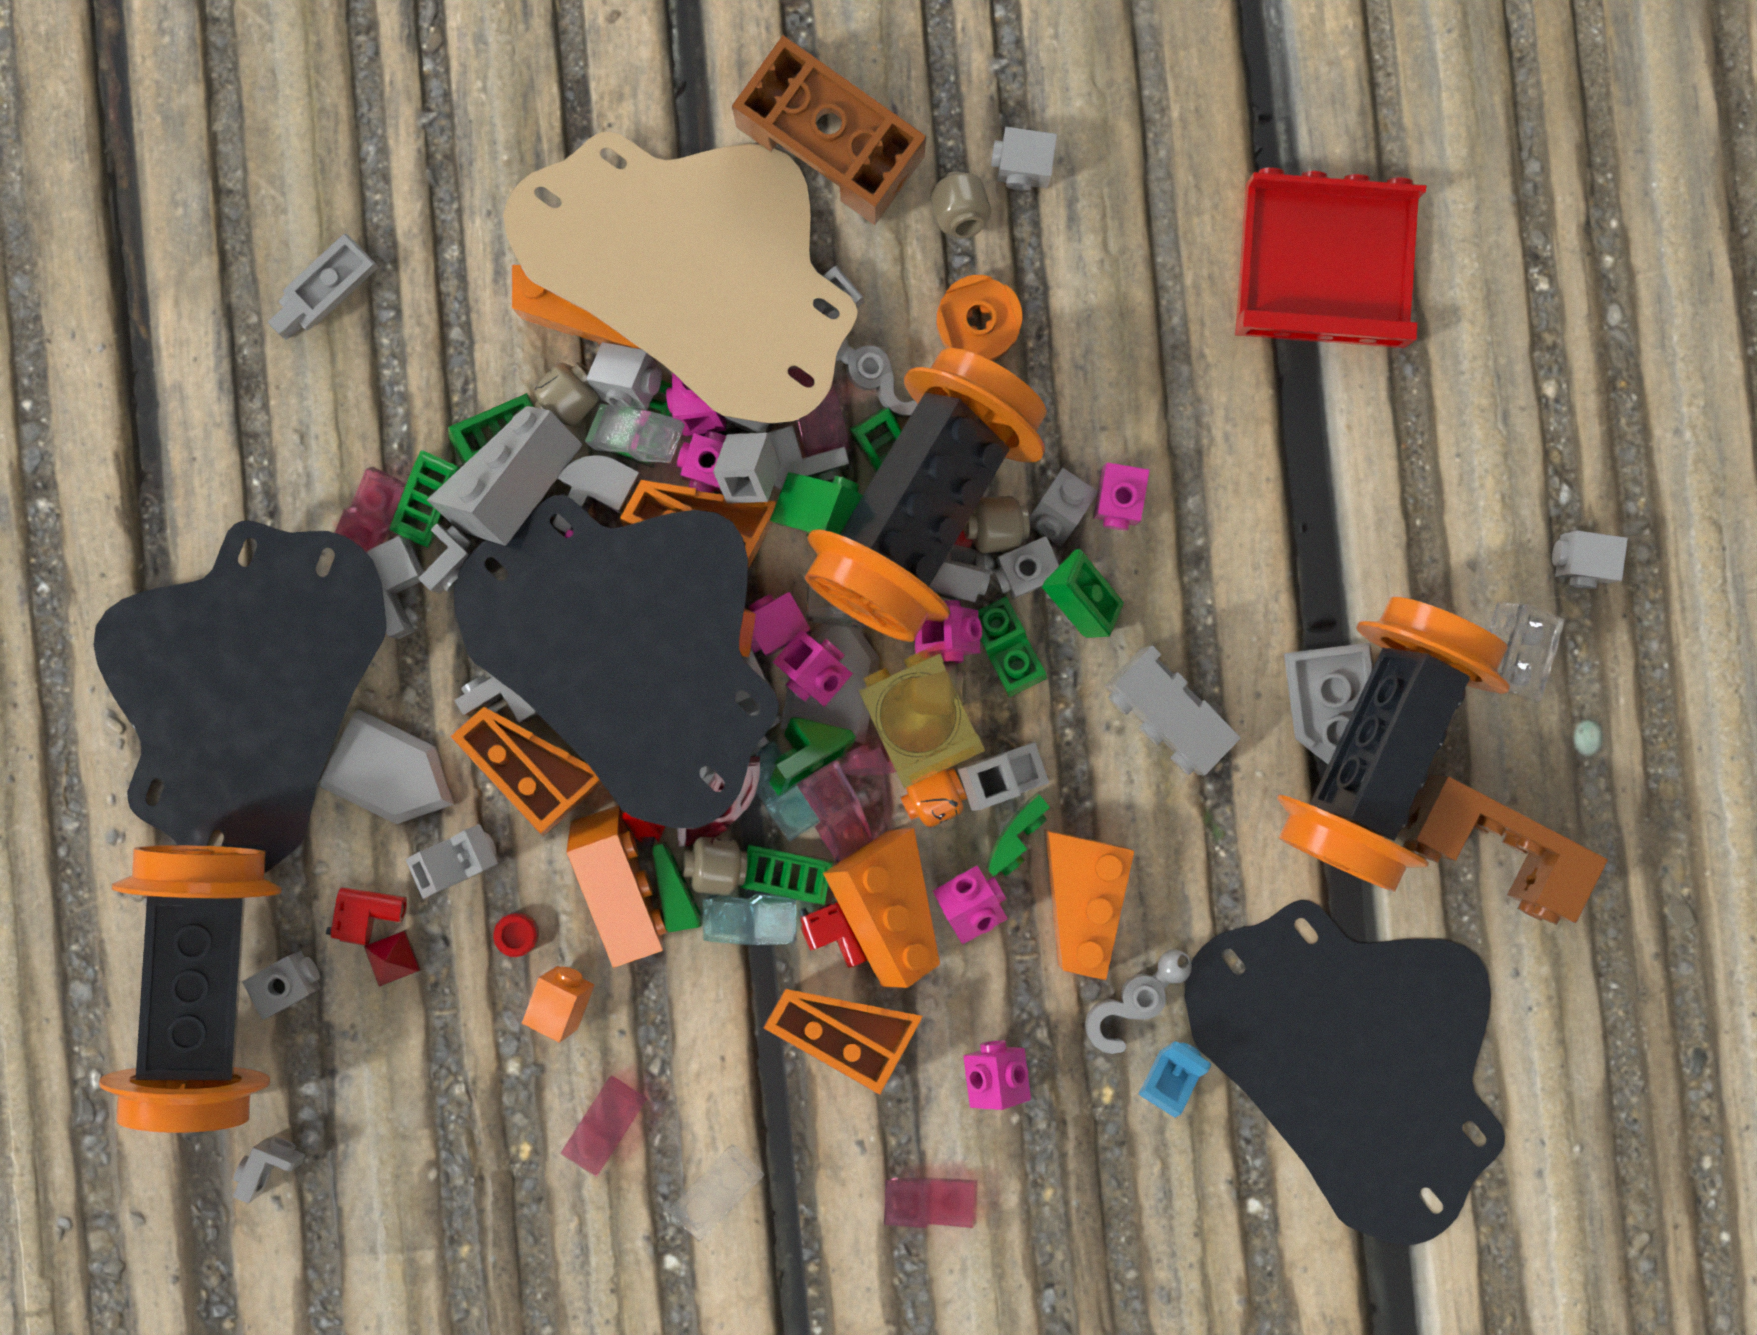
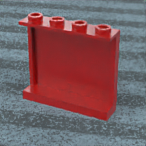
M1263 168L1259 172H1254L1245 186L1235 336L1406 348L1417 338V323L1411 322L1418 202L1419 198L1426 192L1427 185L1413 184L1412 179L1403 177L1390 178L1387 182L1370 181V177L1363 174H1351L1345 176L1344 179L1327 178V173L1321 171L1303 172L1301 176L1285 175V171L1279 168Z

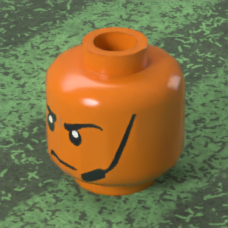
M944 765L905 783L908 794L900 797L911 821L919 817L922 823L930 828L960 815L964 808L963 801L967 799L965 790L954 767L947 770Z

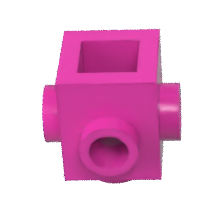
M672 372V387H668L666 392L667 404L683 435L690 436L694 433L706 434V431H726L725 416L713 411Z
M706 431L704 437L694 433L690 444L683 443L678 456L677 467L682 468L680 475L685 482L689 483L688 487L696 488V491L708 493L716 491L722 493L713 470L726 439L725 435ZM709 453L716 457V462L711 468H703L700 465L704 454Z
M945 600L944 602L950 610L948 619L945 621L926 620L915 638L916 654L931 656L938 652L942 662L954 661L956 664L963 663L964 655L980 653L982 626L978 619V610L961 607V601Z
M802 629L773 661L777 667L791 678L785 684L803 701L812 696L824 707L853 674L840 663L845 655L826 638L819 644Z
M978 865L965 873L957 875L951 881L932 891L962 945L983 933L991 931L995 926L1008 919L999 904L1007 900L995 877L986 881Z
M995 1040L983 1042L980 1044L979 1051L963 1055L970 1108L1004 1110L1031 1100L1025 1048L1006 1047V1041Z

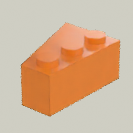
M1044 829L1058 965L1066 972L1106 980L1134 850Z

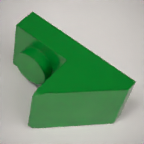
M797 717L790 718L784 734L793 749L782 754L774 762L775 768L769 784L778 796L782 795L847 756L856 736L849 729Z

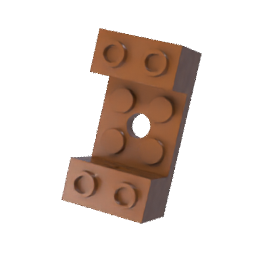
M782 35L732 104L736 128L770 152H772L777 143L838 185L840 187V201L874 225L877 224L925 157L926 135L784 35ZM831 113L840 118L842 125L837 132L825 134L818 129L817 121L824 114Z
M1428 775L1426 783L1417 792L1409 809L1407 824L1396 837L1404 841L1402 847L1425 860L1427 858L1436 863L1441 858L1456 861L1473 828L1485 834L1491 832L1501 837L1504 835L1503 844L1523 854L1529 852L1507 894L1520 902L1517 909L1540 921L1544 919L1555 925L1558 924L1560 919L1573 923L1577 922L1608 859L1449 776Z

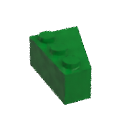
M788 472L770 521L781 526L804 531L807 533V537L812 530H825L840 534L863 496L858 493L860 485L839 476H835L833 482H828Z

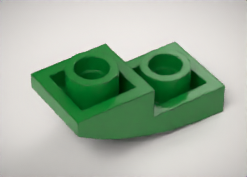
M1007 596L979 609L978 619L982 626L980 642L1008 697L1010 698L1046 680V672L1027 639L1026 631Z
M1035 793L1020 807L996 840L986 868L993 877L999 872L1007 876L1025 861L1021 854L1027 848L1017 835L1024 831L1028 836L1047 821L1044 813L1050 807L1040 794Z

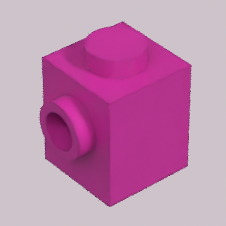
M1106 463L1101 469L1099 492L1097 493L1093 519L1104 520L1103 527L1120 531H1128L1129 525L1135 526L1141 522L1150 470Z
M790 592L775 600L769 594L749 606L751 612L756 614L751 643L754 653L762 649L764 654L769 657L786 647L801 629L807 634L812 632Z

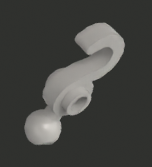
M845 338L837 352L836 362L840 360L846 364V374L849 381L856 388L864 391L878 388L879 399L883 407L889 408L891 413L897 417H910L918 404L915 400L902 402L896 398L894 394V376L887 354L875 346H863L855 350L848 346V340Z
M1168 950L1160 957L1158 971L1153 976L1137 974L1127 979L1122 986V1001L1108 999L1095 1004L1088 1012L1085 1021L1086 1034L1092 1044L1102 1052L1110 1054L1125 1051L1126 1044L1122 1039L1105 1037L1101 1034V1021L1108 1015L1144 1020L1160 1014L1166 1002L1164 988L1170 983H1182L1190 976L1192 963L1189 956L1181 950ZM1180 955L1186 957V962L1182 965L1177 963Z

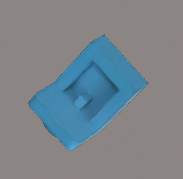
M1174 1041L1159 1051L1138 1095L1176 1118L1182 1114L1199 1077L1208 1073L1211 1063L1202 1058L1200 1051L1195 1047Z

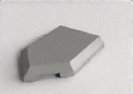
M841 611L808 635L819 644L826 638L845 655L840 663L853 673L852 676L825 707L812 696L803 701L787 687L780 728L786 729L790 718L797 717L849 729L856 736V742L865 743L870 714L858 689L876 681L880 658L853 619Z
M1371 643L1284 653L1295 739L1327 764H1329L1374 667Z
M357 709L351 717L321 777L319 787L395 824L455 805L451 789L448 787L441 767L442 762L437 747L360 709Z

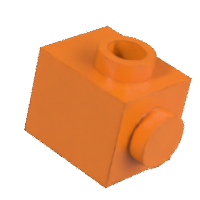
M556 966L538 978L522 1024L560 1043L578 1030L595 984L583 979L582 974L575 969Z

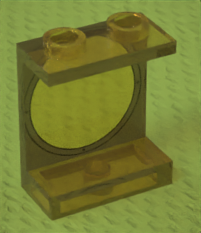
M927 649L903 659L906 667L890 674L886 667L864 677L863 680L866 686L858 689L904 788L985 751L944 667L941 654L937 652L930 656Z

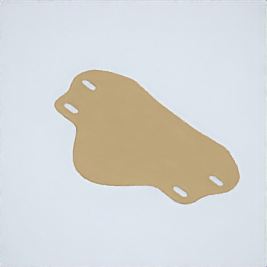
M600 132L589 138L564 161L530 173L511 192L503 214L506 235L525 275L533 283L588 311L672 371L713 411L727 417L763 423L791 422L812 412L828 394L832 385L837 352L854 326L858 312L851 296L817 273L811 264L809 252L811 214L808 186L800 167L787 153L775 148L770 152L762 145L744 144L717 148L679 159L662 160L651 156L621 134ZM609 148L626 160V167L618 169L600 156L601 150ZM538 187L546 188L560 198L561 206L558 208L548 206L535 196V189ZM816 298L824 299L839 311V317L837 319L828 318L815 309L813 301ZM797 366L813 377L815 381L814 386L807 388L788 375V368Z

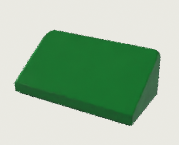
M1076 549L1045 580L1042 588L1084 637H1110L1124 602L1081 549Z

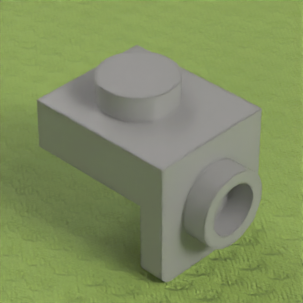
M1062 468L1029 517L1030 527L1036 530L1042 537L1046 536L1047 539L1058 546H1062L1099 491Z
M436 523L431 531L448 548L418 579L430 591L441 594L444 590L450 592L454 589L458 573L463 563L471 554L467 547L472 542L454 525L446 529Z
M278 1137L266 1138L252 1148L250 1156H244L239 1163L233 1178L234 1181L238 1182L233 1197L246 1203L252 1202L263 1193L274 1166L291 1172L302 1164L305 1154L295 1150L296 1145L286 1139Z

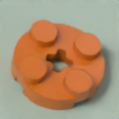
M970 275L953 283L941 299L936 315L937 332L946 348L966 350L991 361L1005 355L1016 343L1023 321L1021 304L1015 292L1006 284L1004 286L999 281L993 280L992 277L986 275ZM979 308L982 314L989 313L991 316V320L985 324L986 329L978 330L976 326L968 324L967 320L972 318L973 309Z

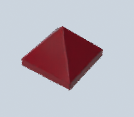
M406 930L364 946L379 987L421 971Z

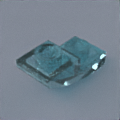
M773 741L752 756H760V775L756 793L790 842L824 819L825 816L803 783L798 784L780 796L777 795L769 784L775 768L774 762L783 754Z
M710 894L702 900L704 941L768 945L794 943L797 940L796 899L756 894L751 899H742Z

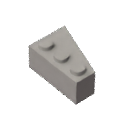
M526 406L433 493L427 501L462 533L506 546L583 444L550 410Z
M1153 645L1141 648L1105 685L1112 692L1108 699L1124 715H1127L1130 711L1133 712L1143 722L1139 729L1154 744L1158 746L1163 741L1174 752L1170 759L1184 773L1190 775L1194 771L1197 775L1205 776L1241 737L1205 700H1200L1186 686L1188 682L1180 673L1176 672L1173 674L1158 659L1161 654Z

